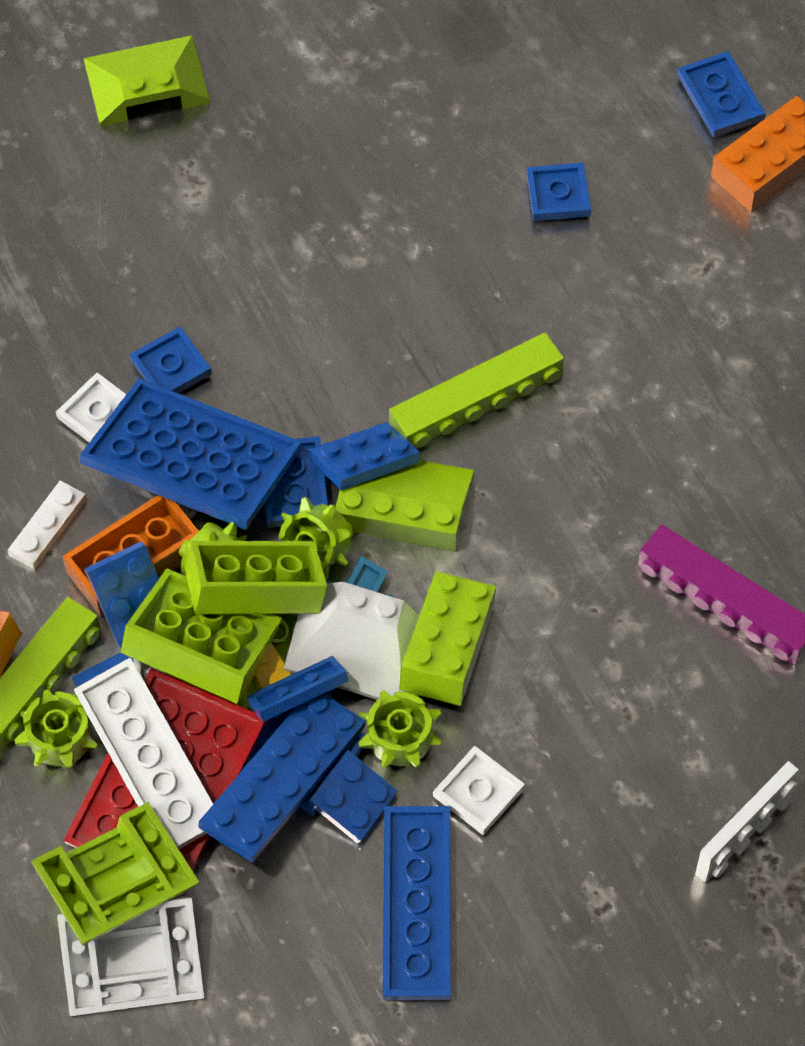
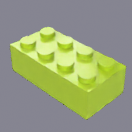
M315 541L190 542L185 572L195 614L320 613L327 583Z
M435 571L401 665L399 690L461 706L494 610L496 586Z

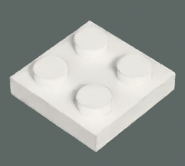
M474 746L433 791V797L443 805L450 806L452 812L484 835L525 789V784Z

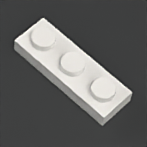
M59 481L9 547V556L35 570L86 502L85 493Z

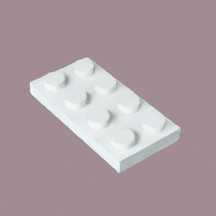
M788 761L700 852L695 873L697 877L704 883L712 876L718 878L728 867L729 862L727 860L734 853L739 856L751 842L749 838L755 831L758 833L763 832L772 821L770 816L777 809L783 811L790 804L794 797L791 793L797 787L795 780L799 769Z

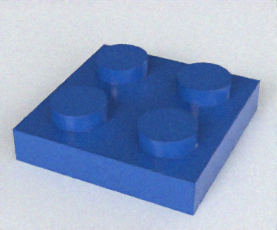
M584 162L527 167L526 175L533 221L591 216Z
M181 327L129 354L130 361L144 380L176 393H180L212 375L211 367Z
M347 750L311 795L307 803L358 843L363 839L383 812L384 806L389 804L398 790Z

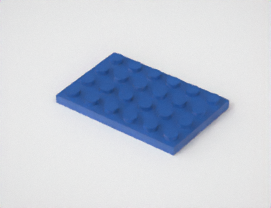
M138 378L80 454V464L227 523L234 522L237 527L246 530L301 451L302 442Z

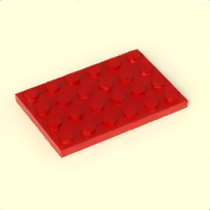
M151 668L144 682L214 804L247 765L268 720L262 722L253 711ZM107 753L63 839L66 844L74 848L115 829L119 816L138 807L109 753ZM205 834L179 849L193 872L211 838L209 834Z

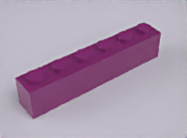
M662 524L640 550L638 565L647 575L663 580L671 590L676 593L685 594L699 608L710 610L718 615L726 625L730 627L735 626L746 633V636L751 641L758 644L762 643L770 648L778 658L784 661L788 660L793 664H796L804 654L805 614Z

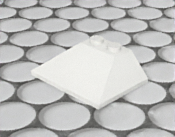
M346 582L327 583L320 613H298L283 670L294 674L333 655L346 670L349 679L348 682L337 688L376 700L380 698V692L383 690L391 696L394 695V692H405L399 690L401 665L419 615L404 600Z
M175 897L84 946L79 942L64 915H57L70 1016L204 998L192 897Z

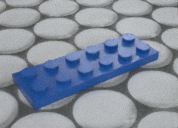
M324 693L308 700L304 704L296 706L199 820L198 828L253 863L364 729L366 720Z
M384 806L383 1000H451L450 806Z

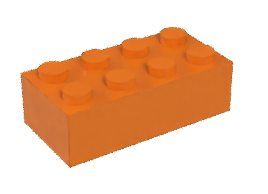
M796 95L714 156L711 178L748 211H754L805 172V102Z
M157 495L66 553L62 558L68 576L102 618L104 613L84 570L85 568L142 541L160 578L166 568L174 571L181 567L182 557L179 555L181 545L184 541L191 540L199 530L175 501Z

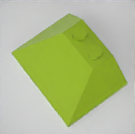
M192 35L84 58L100 127L128 121L126 107L180 96L183 109L210 104L208 90Z
M149 802L119 816L115 829L67 853L62 846H59L33 859L31 862L82 946L187 892L200 883Z

